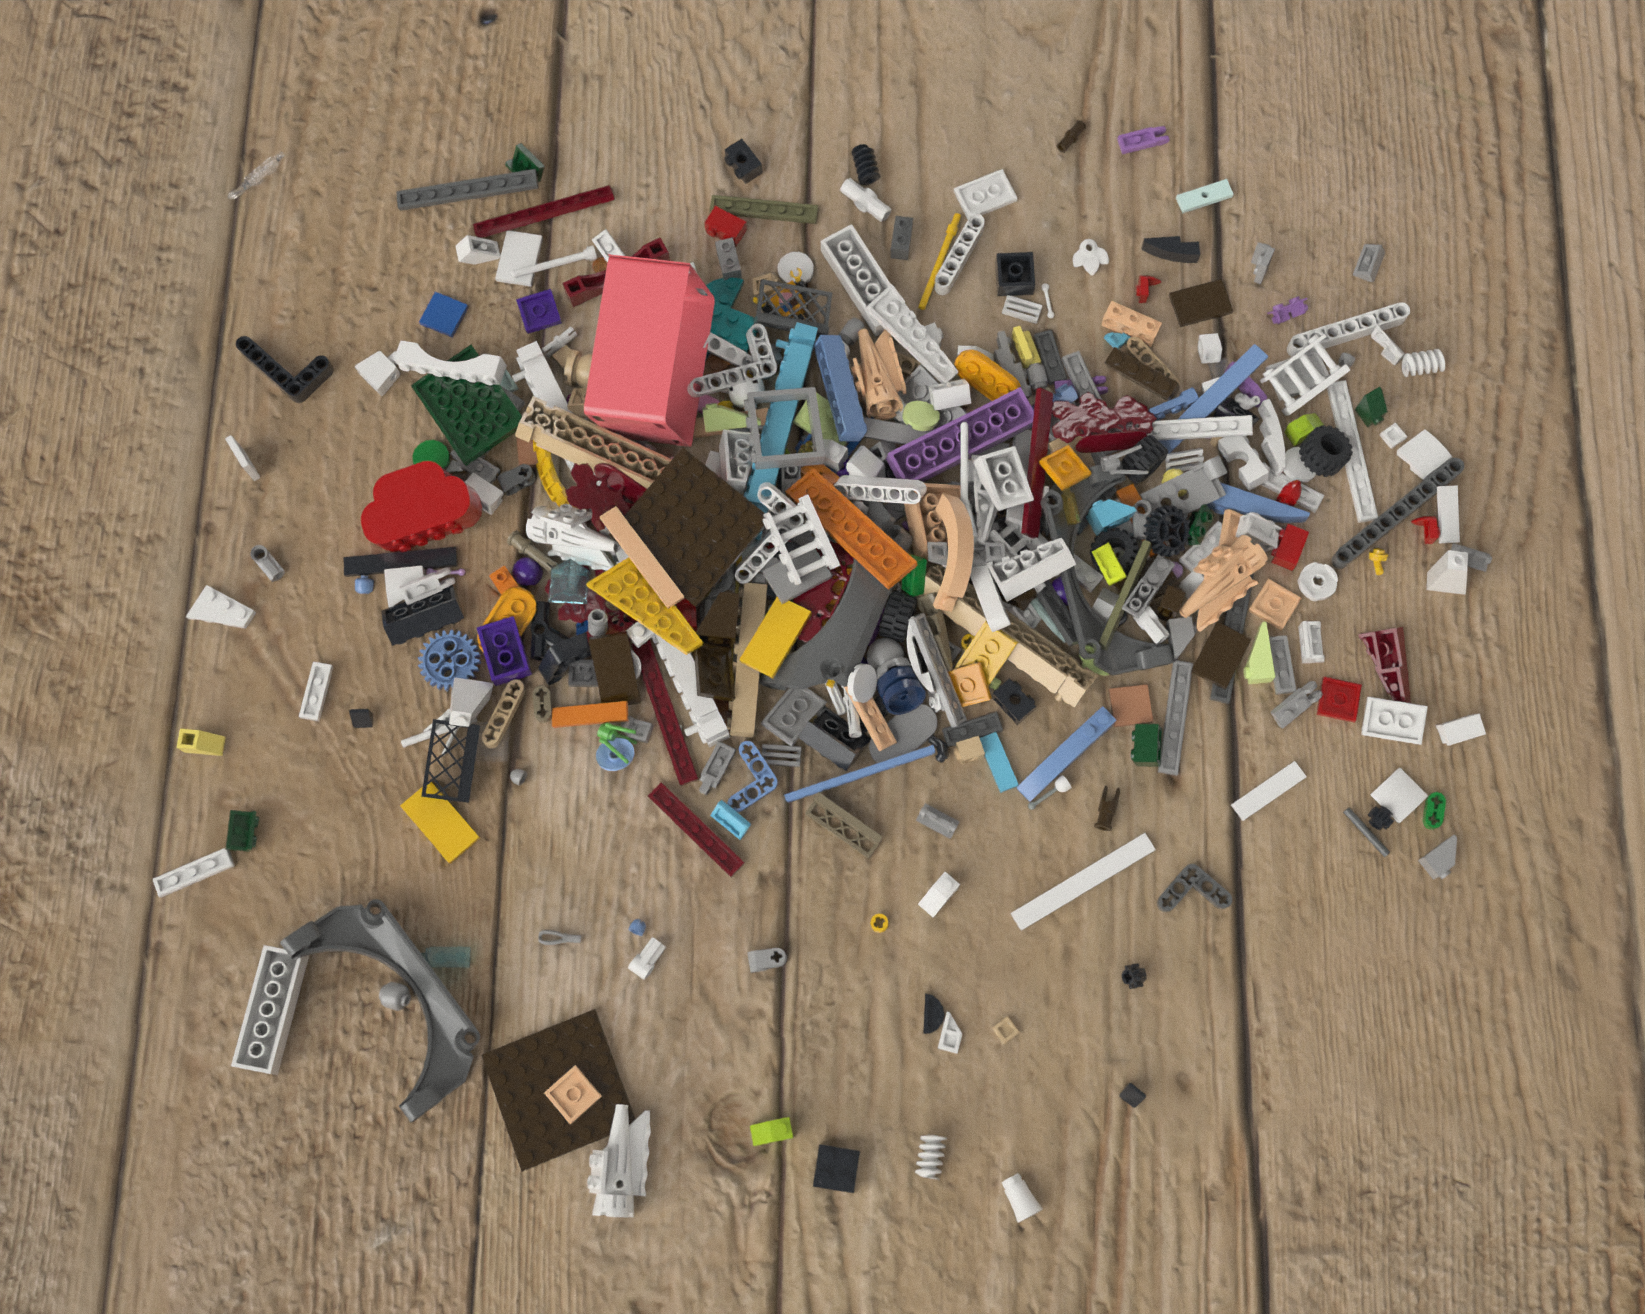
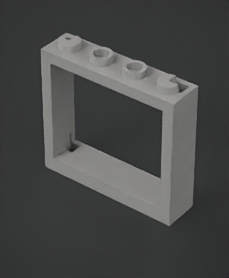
M815 387L747 392V399L744 400V411H748L746 427L750 428L751 434H748L749 446L753 447L751 460L752 463H755L756 470L824 464L825 450ZM806 399L814 452L762 456L755 403Z

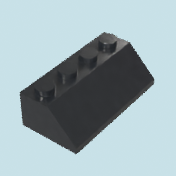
M454 585L409 605L403 602L382 610L383 628L391 645L404 644L409 639L422 637L427 632L440 630L445 625L456 624L461 619H464L463 610Z

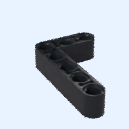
M248 336L239 337L235 343L242 356L295 403L304 402L334 371L328 358L320 355L315 357L299 374L293 377Z
M624 617L625 622H630L627 617ZM619 619L616 620V621H613L612 623H613V624H617L618 621H619ZM587 632L558 642L548 649L538 667L547 685L555 684L561 680L571 663L592 656Z

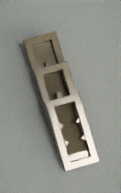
M933 592L919 596L916 599L920 611L925 614L947 671H952L951 651L942 610L936 609L933 606L937 594Z

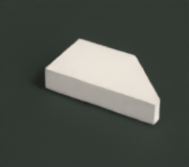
M947 1012L938 1049L958 1054L962 1032L951 1013Z

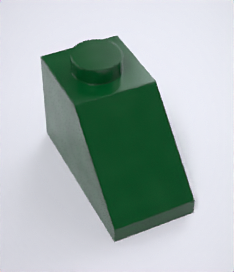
M1380 386L1364 395L1355 409L1367 428L1373 424L1377 426L1385 420L1384 416L1388 412Z

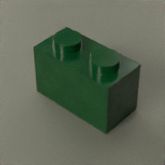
M1135 724V730H1132L1134 749H1131V760L1137 767H1161L1162 728L1159 724Z

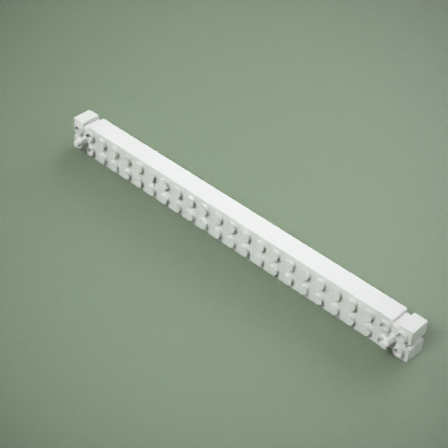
M537 341L517 349L519 357L516 360L521 372L512 375L514 382L525 378L533 395L546 401V406L552 409L554 406H557L572 413L567 407L568 404ZM565 459V462L571 471L574 463ZM598 481L596 484L600 486L601 481ZM607 527L604 530H600L601 534L609 537ZM621 546L618 552H610L616 565L628 558V555ZM656 634L652 636L654 644L658 643L656 647L662 660L666 659L664 663L670 677L674 676L672 680L678 693H683L680 696L686 710L691 709L689 715L694 725L684 729L686 736L698 732L702 743H707L709 748L716 745L718 741L722 742L730 738L728 729L713 698L697 696L695 662L691 654L685 655Z

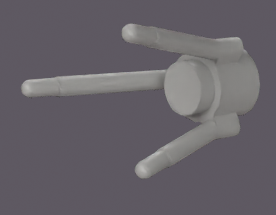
M1139 445L1114 455L1101 457L1103 471H1109L1110 475L1148 474V471L1117 470V467H1120L1119 457L1139 450L1142 446Z

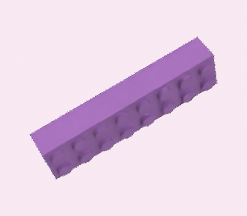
M1021 387L889 452L886 460L896 479L924 482L961 463L962 422L968 423V459H970L972 455H978L1032 428L1034 410Z

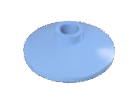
M616 738L614 741H609V743L629 761L628 764L621 760L605 744L602 743L598 747L596 752L597 763L608 771H617L627 767L635 755L633 745L623 738Z

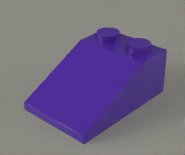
M514 616L477 627L491 680L495 686L533 675Z

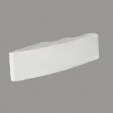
M1267 399L1258 408V412L1263 420L1259 429L1265 438L1260 446L1277 477L1285 469V447L1277 414L1270 399Z

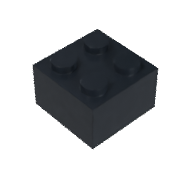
M1033 252L997 253L995 260L997 296L1034 295L1035 271Z
M819 1144L813 1187L854 1193L860 1151Z

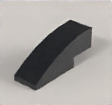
M1180 236L1144 238L1141 246L1142 251L1173 262L1198 263L1201 255L1199 241L1181 242Z

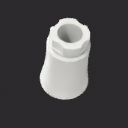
M1019 1173L1001 1182L1006 1189L1004 1192L1010 1201L1018 1223L1043 1210L1025 1181H1022Z

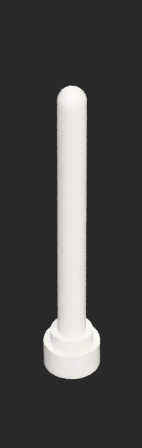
M593 245L588 246L583 252L514 270L511 272V276L516 278L583 259L597 260L596 252Z
M962 422L960 500L966 509L972 512V504L968 500V423Z

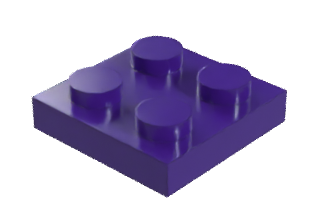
M551 289L516 299L527 334L562 324Z

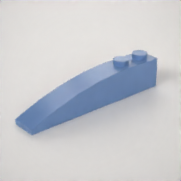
M1223 483L1221 485L1226 495L1207 504L1209 509H1212L1217 514H1224L1226 509H1231L1243 515L1256 512L1264 519L1276 523L1305 522L1310 515V512Z
M1102 706L1017 787L1018 791L1031 802L1115 724L1116 719Z

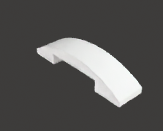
M909 623L907 629V650L912 668L924 687L934 694L936 691L930 673L923 674L914 641L916 638Z

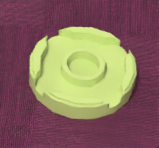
M912 401L904 407L902 418L907 425L910 424L915 430L930 431L938 425L940 414L938 410H934L933 405L927 402Z

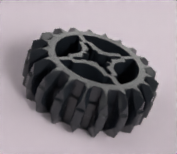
M1169 505L1157 507L1155 511L1150 512L1151 517L1145 518L1148 524L1143 525L1146 531L1142 534L1147 536L1146 541L1151 542L1150 549H1152V553L1159 554L1162 557H1172L1185 550L1184 545H1188L1187 539L1191 538V535H1189L1191 528L1188 526L1191 521L1186 520L1188 515L1183 513V510ZM1167 516L1172 519L1170 522L1166 521L1165 518ZM1168 541L1170 545L1166 546L1163 542Z

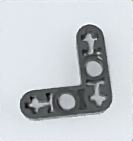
M1189 864L1160 895L1157 900V907L1162 912H1170L1192 887L1216 908L1222 910L1231 905L1232 896L1199 866ZM1187 869L1190 871L1194 869L1196 871L1194 873L1196 878L1192 876L1187 882L1183 880L1189 874ZM1208 881L1212 884L1211 892H1205L1202 889L1203 882ZM1175 883L1183 884V893L1179 894L1174 891ZM1218 889L1219 892L1216 894L1220 897L1226 896L1225 901L1227 904H1220V899L1216 895L1213 898L1210 895ZM1171 894L1174 897L1178 898V900L1173 898L1169 902L1171 907H1163L1162 904L1164 902L1162 901V898L1166 900Z

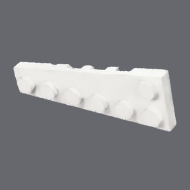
M892 284L866 307L865 310L940 383L950 382L958 374L957 369L945 353L941 351L935 340L931 339L926 332V328L919 323L914 312L910 311L906 306L904 299Z

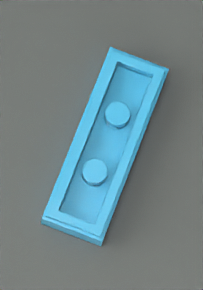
M997 732L981 737L980 741L985 752L984 756L1000 793L1018 787L1019 784Z

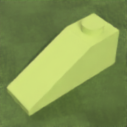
M717 403L706 404V407L702 408L705 432L746 427V417H748V414L722 405L717 406ZM757 418L758 425H761L760 418Z
M1262 622L1258 627L1246 666L1244 667V677L1248 679V684L1272 682L1275 678L1266 622Z

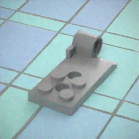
M1218 455L1140 494L1142 500L1150 503L1151 512L1155 511L1157 507H1162L1161 500L1163 498H1168L1171 500V506H1175L1177 509L1183 510V513L1188 514L1201 508L1202 504H1209L1226 495L1218 478L1226 474L1227 470ZM1182 489L1186 490L1189 494L1186 500H1181L1178 497V492ZM1168 516L1165 518L1169 522L1172 520Z

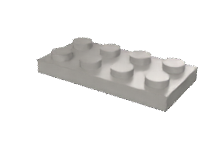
M920 364L905 380L907 394H903L902 391L897 393L906 404L912 401H923L931 404L928 386L940 383ZM961 406L938 410L940 414L939 423L932 430L967 414V412Z

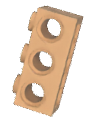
M1111 301L1101 325L1115 332L1125 333L1130 337H1139L1147 346L1152 347L1162 322Z

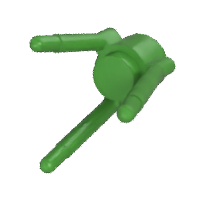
M608 722L603 723L597 732V736L600 737L599 742L605 744L621 760L628 764L629 761L609 741H614L618 737L637 744L636 740L619 734L616 730L635 734L636 731L612 725Z

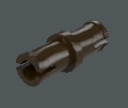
M1077 120L1074 126L1065 132L1063 139L1056 145L1060 152L1065 153L1071 144L1078 140V136L1086 128L1085 123Z

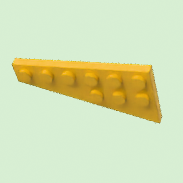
M629 557L587 583V587L685 655L702 646V640L677 607L674 605L668 609Z

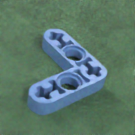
M744 741L740 744L739 753L756 780L728 799L727 804L731 808L734 799L737 801L742 799L740 796L742 793L749 801L748 804L745 801L741 802L739 809L736 807L732 808L737 813L742 812L775 790L778 785L776 776L757 747L750 741ZM745 745L753 747L751 752L754 756L756 754L759 755V757L753 758L750 763L747 761L751 759L747 753L743 754ZM755 761L763 762L764 768L762 771L756 772L753 769ZM767 777L769 779L773 778V786L771 788L769 786L764 787L765 792L762 794L761 789L756 784L760 782L762 786L766 783L765 779ZM750 788L758 790V796L754 799L749 798L747 795Z

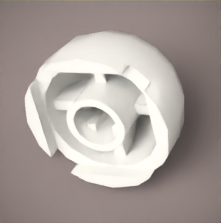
M757 379L758 383H753L752 380L732 386L733 390L728 388V394L732 403L739 408H744L747 392L765 391L763 380Z

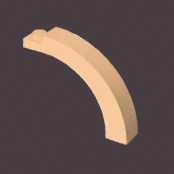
M942 493L935 511L942 518L947 531L948 559L945 575L933 606L936 609L952 612L958 597L963 598L969 582L973 563L974 537L971 519L963 502L958 497Z

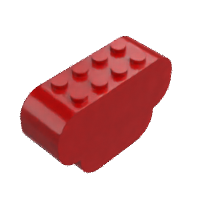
M423 461L385 474L376 481L373 488L374 501L364 508L361 514V526L365 537L375 545L389 552L409 551L413 546H424L428 544V541L434 539L442 540L446 538V535L460 534L464 529L474 526L482 515V504L477 491L463 480L453 476L435 462Z

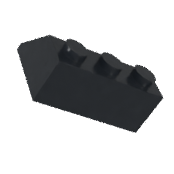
M825 706L807 722L799 737L806 745L811 746L822 756L828 758L845 771L855 763L871 740L870 737L863 733L857 738L850 737L848 722Z

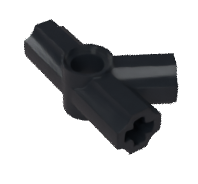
M545 601L536 602V613L531 625L530 658L537 661L543 660L548 651V645L551 647L558 642L569 639V637L549 626L551 604ZM545 628L542 634H536L537 629Z

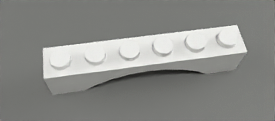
M400 341L394 357V361L403 371L408 372L412 370L420 374L430 373L438 377L448 376L455 380L460 378L470 382H483L487 385H500L507 367L501 356L488 354L460 362L439 360L428 355L417 343Z

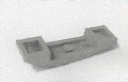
M927 542L928 561L947 565V542ZM985 543L984 547L974 546L972 567L986 566V563L992 561L994 564L1001 562L1002 558L1006 557L1004 543Z

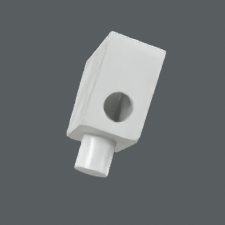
M378 351L355 366L358 373L381 396L388 391L400 376V372L396 367L397 363L394 361L396 351L389 357Z

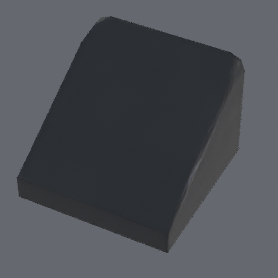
M369 709L349 710L354 728L373 727V713Z
M1128 1083L1120 1092L1119 1097L1135 1108L1146 1098V1094L1132 1083Z

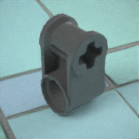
M522 464L500 474L498 481L504 494L509 496L534 484L536 475L529 465Z

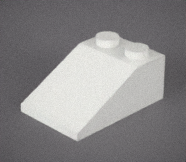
M1015 446L982 455L974 461L979 479L998 511L1034 500Z

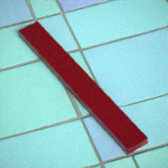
M607 185L473 224L476 237L483 238L615 200L611 186Z
M1043 388L1036 389L1027 481L1034 500L1024 503L1021 534L1033 539L1039 538L1041 501L1045 480V470L1039 461L1046 457L1048 452L1053 393Z
M650 639L639 648L633 643L631 645L641 662V674L680 786L697 781L699 779Z

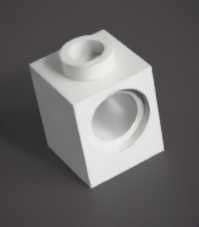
M1218 333L1199 335L1197 349L1201 363L1220 362L1222 346Z

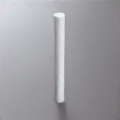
M443 725L435 732L437 735L449 732V730ZM431 730L401 740L403 748L429 739V732Z

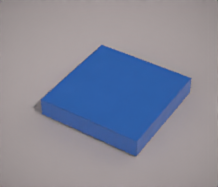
M435 292L419 323L422 326L453 338L469 307L465 303Z

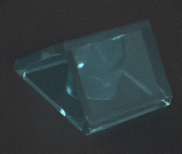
M572 559L552 568L548 602L587 604L589 588L587 583L589 582L590 571Z

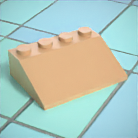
M924 483L927 490L917 504H904L909 533L912 536L911 543L914 556L927 559V562H931L928 561L927 542H947L948 546L945 524L935 510L942 493L960 499L961 485Z

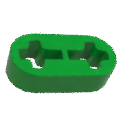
M1440 792L1431 793L1425 801L1422 820L1423 825L1429 830L1437 829L1443 823L1446 798ZM1437 797V801L1440 803L1434 809L1435 803L1431 800ZM1433 813H1435L1434 820H1437V822L1432 825L1428 818L1432 817Z

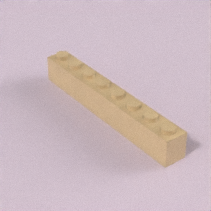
M745 583L744 588H740L739 600H742V607L738 606L737 618H741L740 625L736 627V636H739V641L734 645V655H737V662H733V673H736L734 680L735 699L732 702L729 701L728 710L732 711V717L727 720V729L730 730L731 736L753 738L759 671L741 663L739 659L764 619L767 593L766 584Z

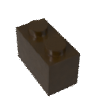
M1168 585L1156 609L1155 614L1157 617L1166 622L1168 619H1174L1186 592H1183L1178 586Z

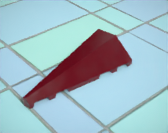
M1403 627L1358 634L1360 640H1363L1367 648V654L1371 656L1375 664L1374 668L1387 693L1391 695L1393 701L1411 703Z

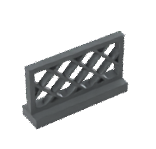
M761 279L754 324L790 331L791 328L795 329L796 322L817 327V337L828 335L832 292ZM764 285L771 286L775 293L768 297L764 292ZM789 289L793 296L785 300L780 291ZM801 292L807 293L811 298L805 304L798 297ZM776 294L783 302L777 308L770 300ZM820 295L827 297V303L823 307L815 299ZM793 298L801 305L795 311L788 304ZM811 301L819 309L812 315L806 308V305ZM768 302L773 309L770 313L761 312L762 304ZM783 305L791 313L787 317L781 316L778 311ZM802 308L808 315V318L805 320H800L795 314ZM821 312L824 316V324L817 323L813 316Z

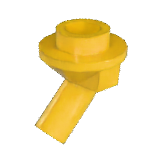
M1374 548L1373 551H1369V559L1373 560L1376 575L1384 573L1381 561H1386L1388 557L1385 550L1381 548Z

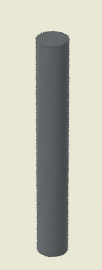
M1350 808L1343 812L1383 857L1390 853Z

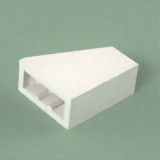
M454 678L449 724L469 727L490 700L493 683Z

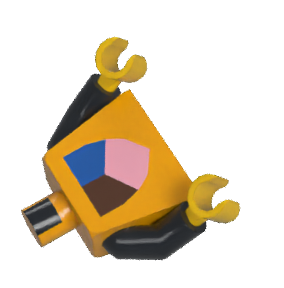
M796 268L798 271L796 277L791 270L789 274L795 279V282L791 280L787 284L806 287L803 279H800L802 275L801 269ZM789 289L780 291L785 300L793 296ZM801 292L798 295L803 304L808 301L807 293ZM777 294L770 299L776 308L783 303ZM753 297V302L755 304H757L758 302L757 297ZM795 298L788 302L793 311L801 307ZM768 302L762 304L761 310L764 313L773 311ZM785 305L778 309L781 316L787 317L791 314ZM803 308L795 313L800 320L806 319L803 315L805 313Z

